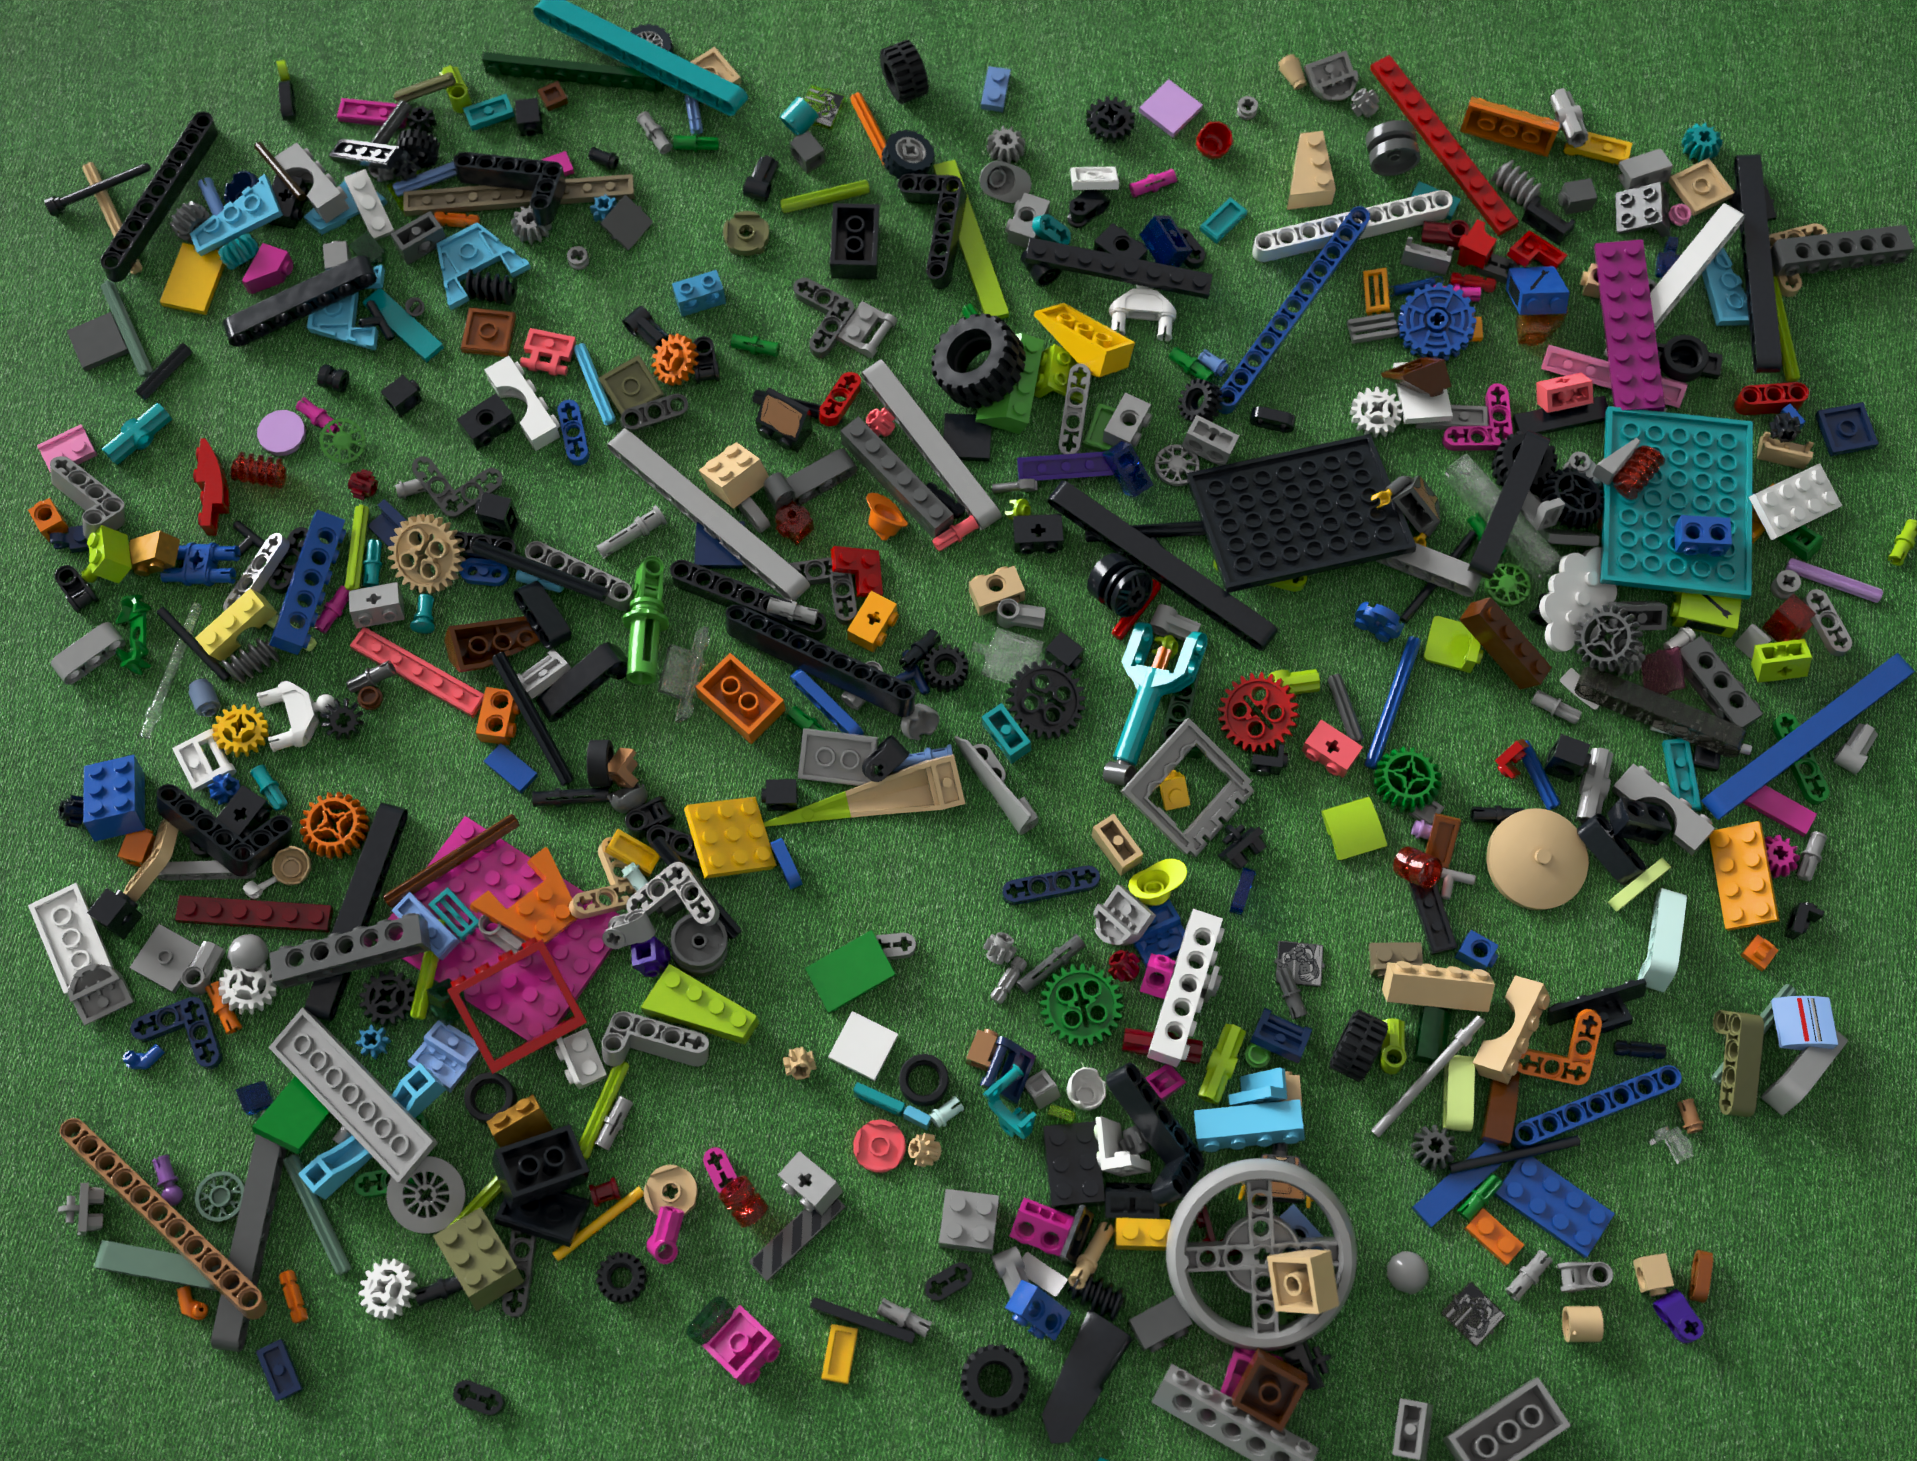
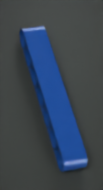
M1663 1066L1525 1120L1513 1128L1511 1144L1515 1148L1540 1144L1667 1094L1679 1086L1682 1079L1681 1073L1674 1066ZM1662 1074L1669 1076L1671 1085H1667L1662 1081ZM1638 1083L1646 1086L1647 1094H1642L1638 1090ZM1615 1092L1623 1096L1624 1104L1618 1103L1615 1100ZM1590 1102H1596L1600 1106V1113L1592 1111ZM1566 1112H1573L1577 1117V1122L1569 1121ZM1543 1120L1549 1121L1553 1125V1132H1548L1543 1128ZM1525 1130L1529 1134V1141H1523L1519 1137L1518 1131Z

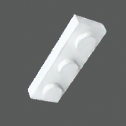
M366 169L344 177L373 242L387 237L394 232Z

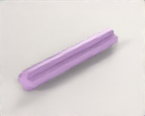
M1791 558L1786 566V570H1792L1801 577L1878 603L1883 595V590L1794 558Z

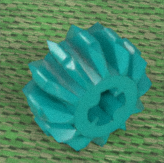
M1706 122L1702 126L1696 123L1685 132L1681 145L1684 147L1683 154H1690L1689 160L1696 158L1698 163L1708 158L1710 160L1712 157L1715 158L1722 146L1721 132H1715V126L1707 127Z
M244 234L221 247L218 254L228 269H234L254 258L259 247L250 234Z

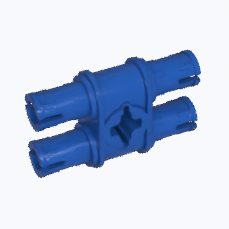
M190 542L186 546H179L176 560H184L183 567L165 569L162 572L166 573H160L161 580L164 583L182 582L186 586H191L192 584L212 586L215 583L233 584L236 580L231 579V577L236 578V570L234 568H217V564L219 561H239L240 557L235 555L241 556L239 546H219L215 542L210 544Z

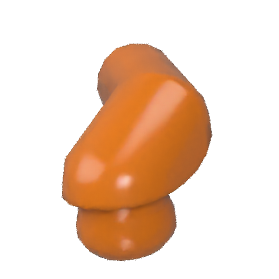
M190 1286L176 1289L183 1315L194 1320H202L207 1316L208 1306L192 1298Z

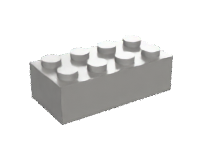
M1536 1377L1442 1438L1456 1461H1519L1571 1425L1539 1377Z

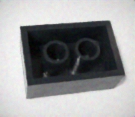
M833 203L830 250L831 278L877 280L880 234L879 204Z
M1096 1121L1043 1126L1042 1134L1050 1208L1065 1210L1076 1209L1079 1205L1085 1207L1104 1206L1103 1176L1097 1161L1099 1144L1094 1134Z
M570 1124L495 1149L491 1161L510 1210L585 1184L590 1172Z

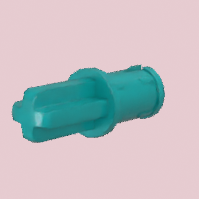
M371 539L367 544L366 560L363 561V566H365L363 586L366 588L379 586V572L383 565L380 562L382 543L379 540Z
M262 764L253 768L250 773L261 788L260 793L267 797L274 810H283L288 805V802L278 788L279 783L272 779L265 765Z

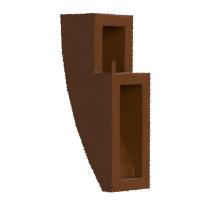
M1517 1072L1512 1076L1508 1084L1493 1079L1490 1080L1483 1115L1485 1118L1481 1141L1503 1147L1511 1144L1518 1101L1520 1073Z

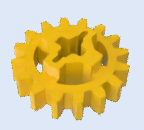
M243 704L241 709H237L235 705H232V711L228 712L226 709H223L224 716L215 717L217 724L212 725L213 739L219 750L224 748L226 755L233 751L237 758L240 752H244L245 756L248 757L250 750L258 752V744L265 746L264 738L269 737L267 720H264L262 712L257 714L255 707L247 710L246 704Z

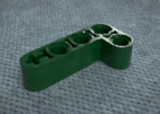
M1200 664L1195 681L1182 689L1188 691L1189 696H1181L1178 692L1172 693L1162 731L1161 746L1167 740L1166 736L1172 735L1183 721L1190 717L1202 664ZM1180 712L1184 715V718L1177 719L1172 714ZM1193 747L1185 757L1199 759L1205 754L1199 748Z

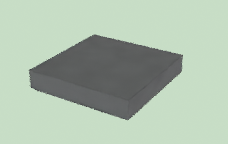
M111 312L67 330L85 372L129 353Z
M1547 528L1540 530V537L1550 544L1599 545V536L1590 531Z

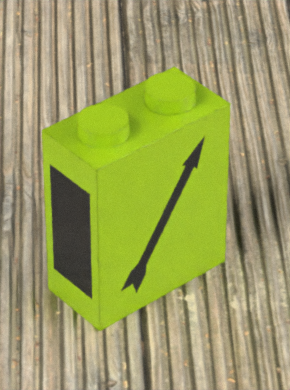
M1673 591V594L1676 595V601L1672 603L1670 609V616L1673 617L1672 626L1680 628L1690 627L1694 631L1731 638L1738 629L1742 599Z

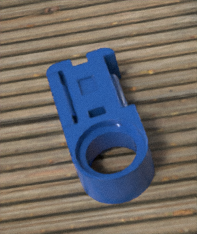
M780 838L771 842V849L790 889L792 890L803 885L783 839Z

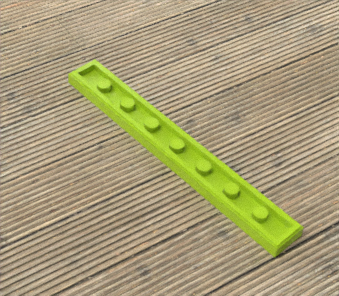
M955 160L933 165L935 175L957 176L963 184ZM967 195L959 245L983 314H991V316H997L1001 319L1009 317V311Z

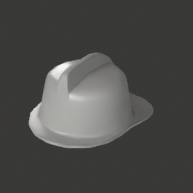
M996 160L990 162L981 171L979 180L981 189L985 194L1008 203H1016L1017 200L1021 201L1024 192L1029 194L1031 190L1030 176L1018 166Z

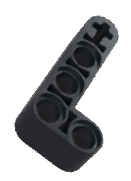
M610 642L598 646L540 694L536 699L537 705L549 722L561 719L609 678L620 680L626 677L628 658L620 647Z

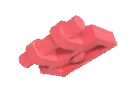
M530 328L524 345V351L531 354L530 359L521 357V367H526L529 371L537 372V370L545 371L553 376L558 374L566 376L568 367L560 365L561 360L571 361L576 338ZM540 357L551 358L550 363L539 361Z

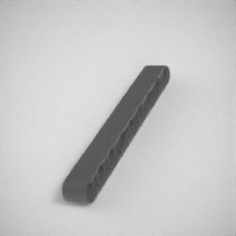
M257 1134L228 1260L256 1287L258 1285L287 1150ZM233 1282L228 1289H235L239 1282ZM222 1294L212 1332L211 1347L212 1349L241 1352L246 1341L250 1319L245 1317ZM254 1299L250 1300L246 1307H252Z

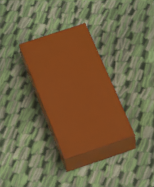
M1435 813L1423 863L1449 868L1461 819Z

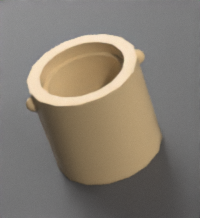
M1565 1306L1563 1308L1562 1330L1566 1342L1602 1341L1604 1326L1599 1306Z

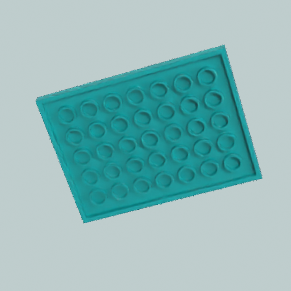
M1608 406L1605 416L1604 459L1635 438L1640 440V444L1635 454L1613 481L1608 485L1603 483L1604 510L1602 513L1600 583L1749 600L1752 596V503L1749 497L1752 496L1753 421L1649 410H1622L1621 407ZM1681 515L1731 518V547L1725 555L1712 557L1709 554L1685 555L1684 553L1675 552L1674 525ZM1687 534L1689 538L1694 539L1692 535Z

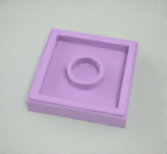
M1168 79L1139 107V113L1173 138L1202 110L1203 105Z

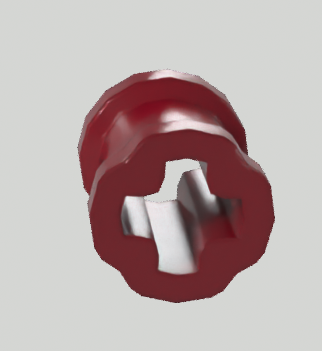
M612 1177L608 1182L596 1186L594 1184L589 1185L595 1208L600 1207V1203L613 1199L621 1200L615 1177Z

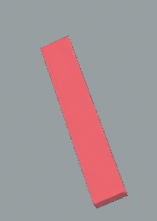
M366 627L360 630L350 644L351 649L379 665L390 660L398 676L472 718L475 717L482 706L483 693Z

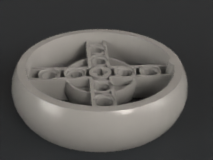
M1254 1158L1232 1162L1219 1167L1199 1180L1189 1190L1176 1209L1170 1224L1166 1243V1263L1170 1283L1180 1305L1200 1328L1231 1346L1256 1351L1257 1348L1264 1351L1289 1348L1305 1342L1326 1328L1338 1315L1347 1301L1354 1283L1357 1268V1244L1353 1225L1345 1207L1326 1183L1316 1175L1295 1164L1275 1159ZM1271 1180L1289 1184L1309 1196L1325 1214L1334 1236L1299 1238L1295 1230L1286 1221L1274 1216ZM1245 1182L1246 1216L1230 1227L1223 1241L1188 1242L1193 1223L1204 1206L1223 1190ZM1257 1193H1263L1266 1196L1265 1202L1259 1206L1252 1204L1253 1196ZM1257 1221L1267 1222V1228L1264 1232L1256 1233L1253 1231V1226ZM1314 1246H1321L1323 1250H1331L1333 1266H1335L1334 1274L1339 1306L1320 1314L1305 1313L1289 1323L1279 1325L1278 1311H1275L1271 1280L1266 1287L1256 1286V1280L1260 1276L1270 1278L1267 1256L1281 1254L1287 1247H1293L1296 1251L1311 1250ZM1260 1248H1264L1265 1252H1268V1254L1263 1256L1262 1260H1259L1258 1256L1255 1255L1259 1253ZM1237 1249L1241 1251V1257L1237 1261H1230L1227 1259L1229 1251ZM1209 1250L1214 1253V1258L1210 1262H1202L1199 1259L1201 1253ZM1225 1271L1227 1277L1235 1286L1250 1293L1252 1327L1235 1324L1211 1310L1197 1293L1189 1272ZM1263 1303L1271 1305V1310L1266 1315L1257 1313V1308Z

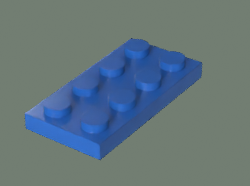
M1533 1156L1516 1160L1502 1181L1503 1185L1494 1194V1196L1584 1259L1588 1257L1615 1214Z

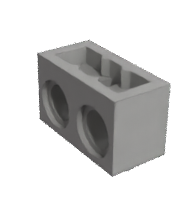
M1196 415L1181 447L1222 466L1226 465L1239 435Z

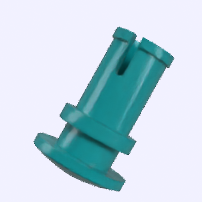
M428 594L419 595L417 613L414 615V621L410 624V628L413 631L421 634L434 632L435 625L433 624L434 618L432 616L433 596Z

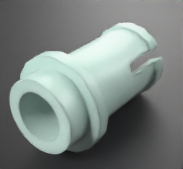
M632 862L622 870L624 874L622 877L627 878L634 889L638 891L648 881L638 869L640 867L639 864L636 866Z
M955 1096L937 1110L935 1108L932 1109L930 1114L931 1121L937 1128L945 1127L947 1121L964 1110L962 1104L951 1109V1107L959 1102Z

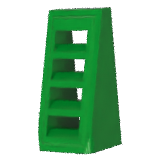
M1804 525L1794 529L1793 531L1795 532L1791 536L1788 535L1790 532H1787L1777 537L1780 542L1806 562L1820 550L1823 541L1822 536ZM1802 537L1803 539L1799 542L1797 539Z

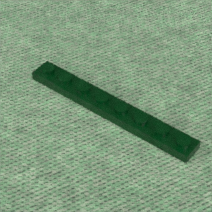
M483 52L482 57L486 73L493 75L501 74L518 78L529 77L538 80L548 79L558 82H576L583 85L594 84L603 87L613 86L624 89L646 90L648 92H662L664 83L630 67Z

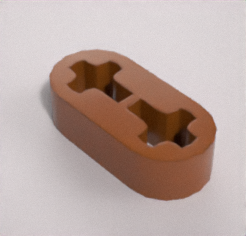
M1697 1250L1694 1255L1689 1286L1690 1300L1705 1303L1708 1298L1713 1267V1253Z

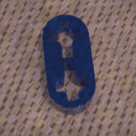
M1243 867L1229 912L1242 915L1256 873L1255 870Z

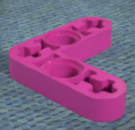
M1493 384L1486 392L1485 404L1488 406V426L1449 427L1442 437V444L1446 449L1451 451L1498 450L1501 444L1500 438H1497L1499 429L1503 428L1501 434L1504 439H1507L1508 435L1513 434L1509 392L1504 385ZM1494 392L1501 396L1498 402L1499 405H1495L1497 401L1496 396L1493 395ZM1493 413H1502L1505 416V420H1495ZM1480 434L1484 441L1476 443L1471 439V435ZM1454 435L1455 439H1458L1457 442H1453L1450 436Z

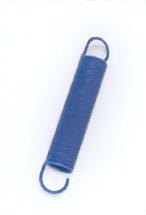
M1440 276L1394 285L1389 288L1394 287L1395 296L1414 292L1417 288L1424 290L1426 284H1430L1431 287L1436 285L1434 278Z

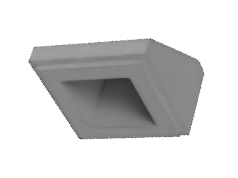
M1752 623L1735 642V646L1752 659L1755 645L1767 644L1772 639Z
M1044 1069L1027 1079L1024 1086L1038 1109L1044 1108L1061 1096L1057 1085Z

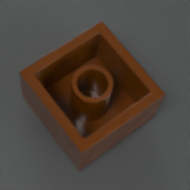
M1257 1348L1232 1394V1405L1282 1432L1308 1385L1307 1374Z

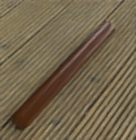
M513 814L503 818L383 896L389 907L393 908L409 892L415 894L519 827L520 824Z

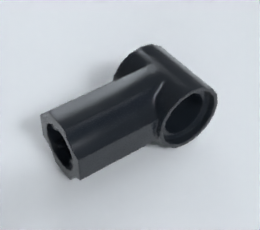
M765 155L759 158L752 176H748L744 183L743 196L767 202L771 193V183L779 167V163L773 157Z
M641 305L622 320L626 329L633 336L638 335L653 351L657 350L656 346H662V339L668 341V334L654 322L651 314Z

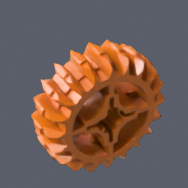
M327 792L326 799L318 796L317 800L319 802L316 805L313 802H309V806L312 809L310 811L303 810V814L307 818L300 820V824L304 826L300 829V833L302 836H305L303 842L309 845L308 848L311 852L317 851L316 854L319 857H323L326 854V857L332 860L335 853L339 859H342L343 852L346 851L348 855H352L351 848L360 849L361 846L358 841H366V836L363 833L369 832L370 828L366 823L370 822V819L365 815L367 810L364 806H361V802L358 799L353 800L350 794L344 797L341 792H337L336 796L333 797L331 793ZM344 809V810H347L348 812H346V813L341 812V813H338V814H334V813H332V810ZM324 816L322 823L318 825V822ZM331 818L335 821V823H336V825H337L336 828H337V830L339 831L338 833L336 832V830H335L334 827H333V822H332ZM350 826H352L350 832H349V833L347 834V836H346V831H347V829H348ZM331 837L338 839L336 842L321 841L324 838L327 840Z

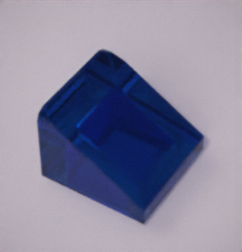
M265 1081L236 1089L242 1108L249 1116L268 1108L273 1103Z

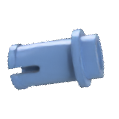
M1206 349L1198 357L1199 363L1212 370L1215 376H1223L1229 365L1224 358L1219 359Z

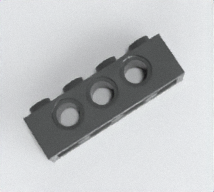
M1702 636L1680 648L1671 658L1731 737L1754 724L1763 715L1759 704L1749 697L1745 692L1743 684L1734 678L1728 665L1720 660L1714 652L1711 643L1705 641ZM1699 662L1704 663L1708 669L1702 668ZM1714 682L1720 683L1723 688H1718ZM1730 701L1735 702L1738 705V708H1734L1730 704Z

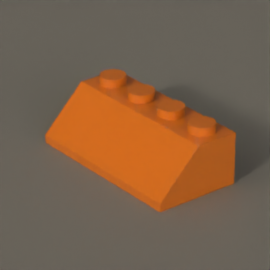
M1471 97L1460 132L1548 157L1559 129V122L1553 121L1550 118L1536 116L1526 111L1512 109L1506 105L1488 102L1482 98Z

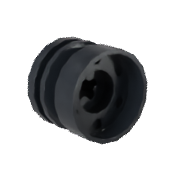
M1119 553L1108 554L1099 560L1091 570L1087 581L1088 593L1120 617H1130L1141 610L1149 600L1153 588L1152 577Z

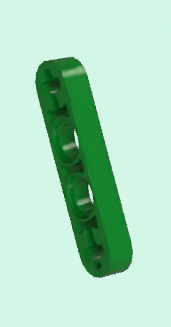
M1789 713L1780 714L1772 725L1778 742L1800 726L1796 717ZM1782 722L1789 723L1790 727L1787 730L1786 727H1781L1780 724ZM1810 751L1800 760L1794 762L1790 768L1805 800L1810 804L1819 805L1828 798L1830 791L1812 751ZM1800 765H1808L1812 770V774L1810 776L1802 774ZM1814 778L1816 779V781L1813 784L1812 782H1810L1809 784L1806 783L1813 780ZM1813 789L1816 791L1820 790L1821 794L1818 797L1817 794L1813 795L1811 791Z

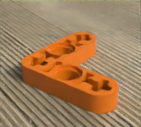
M1584 1009L1578 1013L1567 1057L1527 1049L1520 1059H1524L1525 1055H1528L1531 1061L1538 1062V1057H1541L1539 1070L1537 1071L1536 1065L1527 1063L1526 1067H1522L1519 1061L1518 1071L1523 1074L1574 1085L1586 1083L1591 1074L1602 1027L1600 1016L1591 1009ZM1589 1016H1592V1019L1595 1021V1024H1590L1588 1029L1589 1034L1593 1035L1592 1038L1585 1034H1579L1580 1031L1585 1033L1586 1025L1582 1021L1583 1019L1587 1020ZM1582 1040L1590 1043L1589 1051L1584 1054L1576 1051L1577 1043ZM1549 1060H1555L1559 1064L1557 1071L1554 1073H1548L1544 1070V1065ZM1564 1062L1567 1063L1566 1067L1568 1069L1576 1070L1577 1066H1580L1584 1073L1579 1074L1575 1078L1572 1072L1565 1071V1076H1562Z

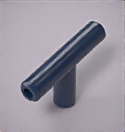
M909 650L903 651L902 657H904ZM917 664L910 672L906 671L894 676L903 682L914 679L922 695L930 692V688Z

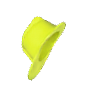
M1165 859L1133 875L1129 880L1128 887L1130 892L1135 897H1138L1144 905H1161L1169 899L1171 891L1183 883L1187 876V869L1180 860Z

